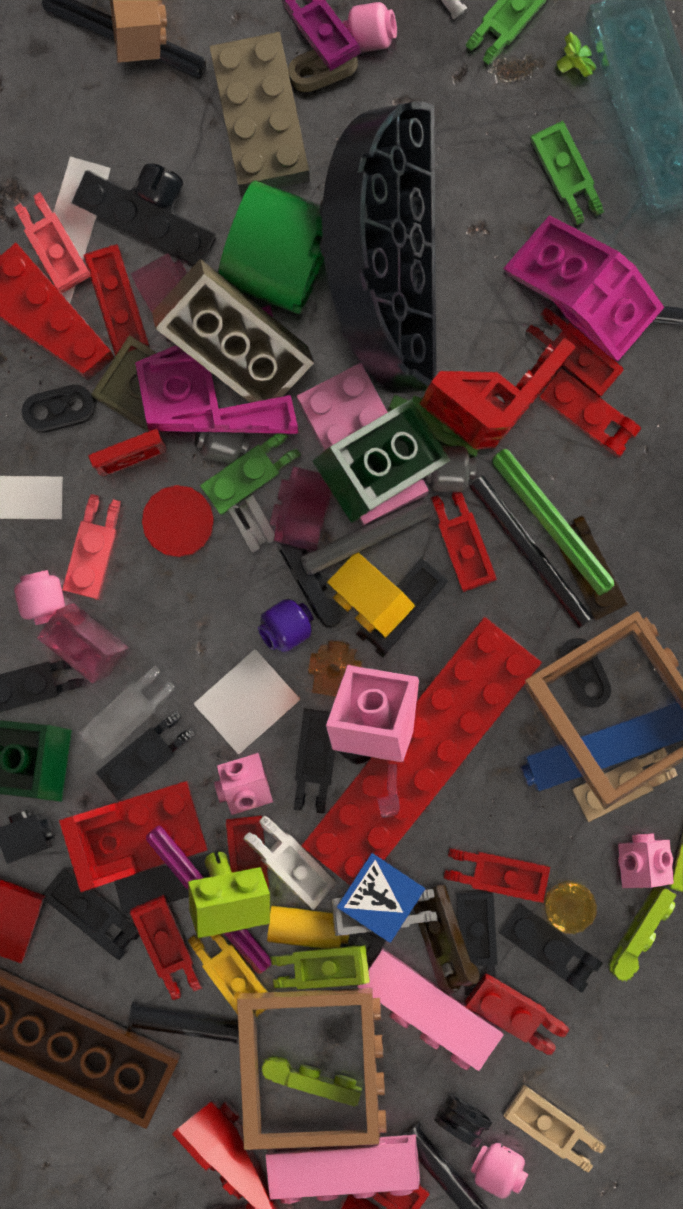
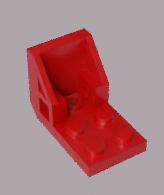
M566 338L557 347L550 344L538 358L533 368L525 373L516 386L498 372L440 371L428 386L420 405L475 450L496 448L559 372L576 346ZM496 396H500L504 400V402L499 400Z
M188 781L59 820L80 892L166 864L146 840V835L157 826H161L186 857L208 851Z

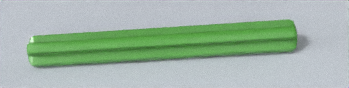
M503 449L492 458L494 466L598 595H603L610 591L614 586L612 577L510 451Z

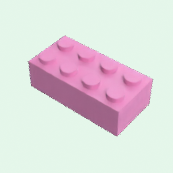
M362 363L297 395V402L323 452L330 446L388 413ZM424 480L418 481L361 517L359 520L364 527L427 496L429 490Z

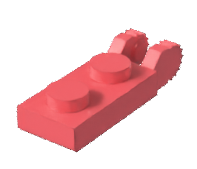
M39 192L33 196L34 202L45 218L33 224L28 210L21 203L15 206L14 209L26 228L24 230L26 236L57 290L62 294L92 275L55 212H52L43 195Z
M90 494L84 513V521H81L62 590L99 600L117 533L115 527L121 501L112 500L111 504H109L106 525L104 527L93 524L100 501L98 495Z

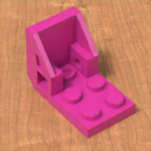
M551 215L546 218L503 268L512 279L553 301L575 327L616 361L620 360L664 308L636 266L624 255Z

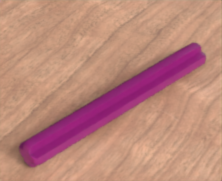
M161 826L155 827L146 835L147 842L188 891V881L204 878ZM247 929L224 933L256 973L261 974L271 966L270 957Z

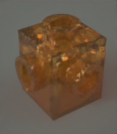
M329 640L328 645L322 644L320 646L318 654L312 653L308 674L314 675L312 693L337 696L347 665L362 667V661L356 660L357 650L349 649L350 644L347 642ZM331 664L337 665L340 670L332 669Z

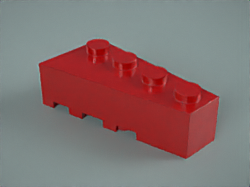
M14 243L0 255V320L15 329L29 341L35 343L87 381L115 358L106 344L17 243Z

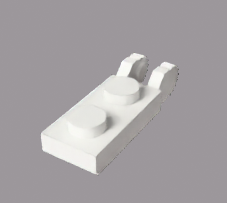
M263 816L259 823L268 834L277 840L272 848L269 850L256 835L250 832L243 839L262 857L261 861L309 909L314 910L337 885V882L290 834L284 833L270 818Z

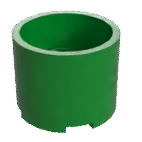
M252 181L242 198L231 225L218 273L243 294L301 314L313 290V287L310 286L314 284L320 266L324 262V257L320 251V240L322 238L320 204L261 182Z

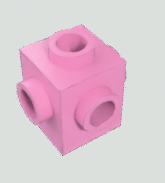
M259 753L217 765L220 780L215 781L214 786L219 802H227L231 815L273 803L268 779Z
M650 833L632 835L633 842L618 844V862L621 871L622 888H652L674 884L670 840H655L654 834Z

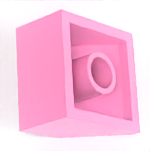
M347 665L326 724L332 750L403 762L413 734L419 685L418 677Z

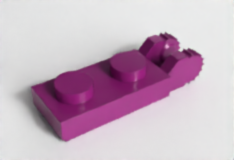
M282 0L286 11L293 19L295 25L330 71L361 54L359 44L326 0H305L308 5L302 8L299 7L295 0Z

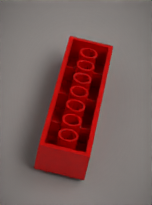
M486 617L482 618L418 698L413 734L404 761L397 762L371 757L301 846L351 886L371 853L382 860L386 859L524 686L525 680L532 676L542 662Z

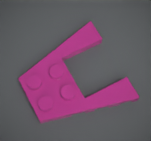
M270 305L262 308L273 317ZM177 345L135 362L148 431L157 428L158 431L298 433L291 395L219 409L211 372L181 348H178Z

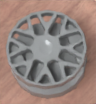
M253 495L245 499V504L240 507L234 505L228 509L252 553L259 550L262 543L268 542L270 544L277 540L274 531Z

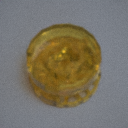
M563 881L557 883L549 889L544 898L543 909L547 920L553 927L563 933L576 934L582 932L593 923L596 917L597 905L594 895L588 888L577 882Z

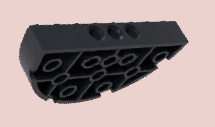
M415 101L368 110L351 121L340 136L332 154L326 176L324 196L320 203V215L322 217L320 251L325 260L328 284L340 321L341 333L348 339L353 351L367 371L379 383L398 393L426 391L431 381L437 375L434 105Z

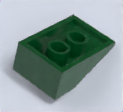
M410 399L330 446L312 462L350 522L353 523L451 460L413 400Z
M0 720V795L62 802L72 730L44 724Z

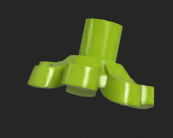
M572 32L568 33L564 38L566 42L564 47L566 55L556 61L559 70L565 73L575 67L580 70L584 77L593 75L592 71L596 69V65L588 58L592 55L589 47L584 45L581 48V42L578 37L573 35Z

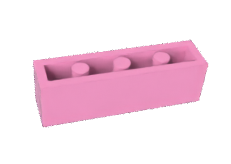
M383 947L377 952L368 966L370 982L357 985L358 988H373V998H380V1003L392 1011L389 1015L391 1019L406 1029L410 1024L422 1032L420 1038L436 1050L442 1045L452 1052L450 1059L467 1071L471 1066L480 1071L504 1035L500 1028L466 1008L464 1003L451 994L447 995L441 991L438 985Z
M416 1135L380 1137L379 1144L277 1148L268 1149L266 1153L270 1200L280 1199V1202L285 1204L299 1202L302 1200V1197L314 1196L319 1201L335 1200L339 1195L353 1194L355 1198H370L376 1195L375 1192L390 1191V1194L394 1196L411 1194L415 1189H419L420 1172Z

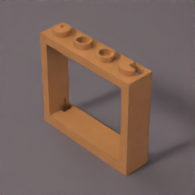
M638 611L525 680V688L604 810L683 761V746L614 789L547 686L632 634L683 710V678L676 669L679 663L673 652L668 647L663 649L655 638L659 634L654 624L651 625L647 617L643 619Z
M373 988L240 994L237 998L244 1150L379 1144L380 1133H387L386 1110H379L378 1095H385L384 1072L377 1073L376 1058H383L382 1035H375L374 1020H381L380 998H373ZM361 1005L367 1129L262 1134L256 1010Z

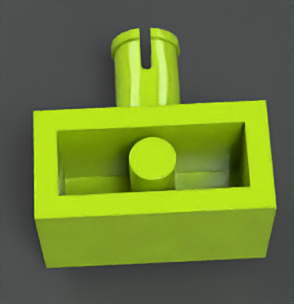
M218 852L219 864L214 853L208 855L204 863L210 877L188 881L189 912L197 938L270 924V893L261 867L232 873L227 855L224 852Z

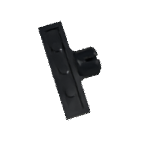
M148 163L144 165L135 186L131 190L90 170H86L71 202L194 265L199 259L204 261L216 233L178 215L174 211V203L183 186V180L173 171L171 173L165 172V167L158 164Z

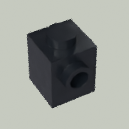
M29 809L9 816L10 824L0 827V847L7 864L53 847L51 839L55 838L53 827L48 818H42L41 813L31 815Z

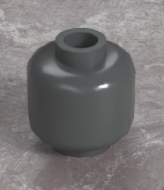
M196 432L194 446L199 448L200 455L205 459L232 464L236 461L239 454H246L250 434Z
M441 445L451 461L423 478L425 483H429L431 489L436 492H462L467 488L469 479L476 478V459L469 458V453L464 446Z

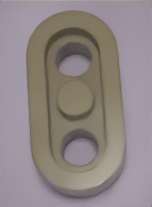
M313 49L298 55L290 62L288 72L291 84L301 92L317 90L351 76L358 67V58L356 56L330 71ZM306 75H312L311 77L303 78Z

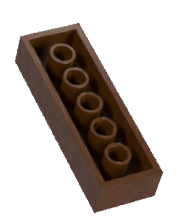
M0 969V1060L147 1129L181 1054L133 1031H128V1029Z

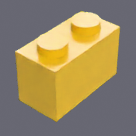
M359 552L353 554L327 581L337 592L332 598L344 610L349 612L354 608L359 613L355 619L369 633L376 628L385 638L415 607L414 603Z

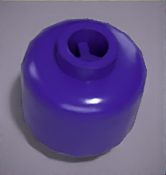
M283 599L261 614V625L258 626V632L264 643L271 650L278 649L281 652H289L310 638L312 632L310 622L313 621V616L304 603L297 604L291 599Z

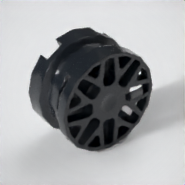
M449 1094L445 1100V1109L443 1112L438 1111L434 1121L456 1138L478 1148L482 1141L480 1137L482 1132L489 1130L493 1121L468 1102L453 1094Z

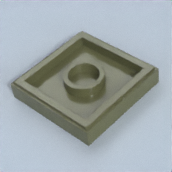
M129 335L91 396L139 428L149 432L135 362L157 352ZM131 346L136 348L135 350L129 351Z

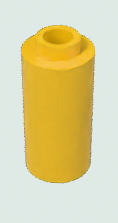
M271 906L267 942L321 949L337 948L341 944H348L349 935L335 936L333 914L330 912Z

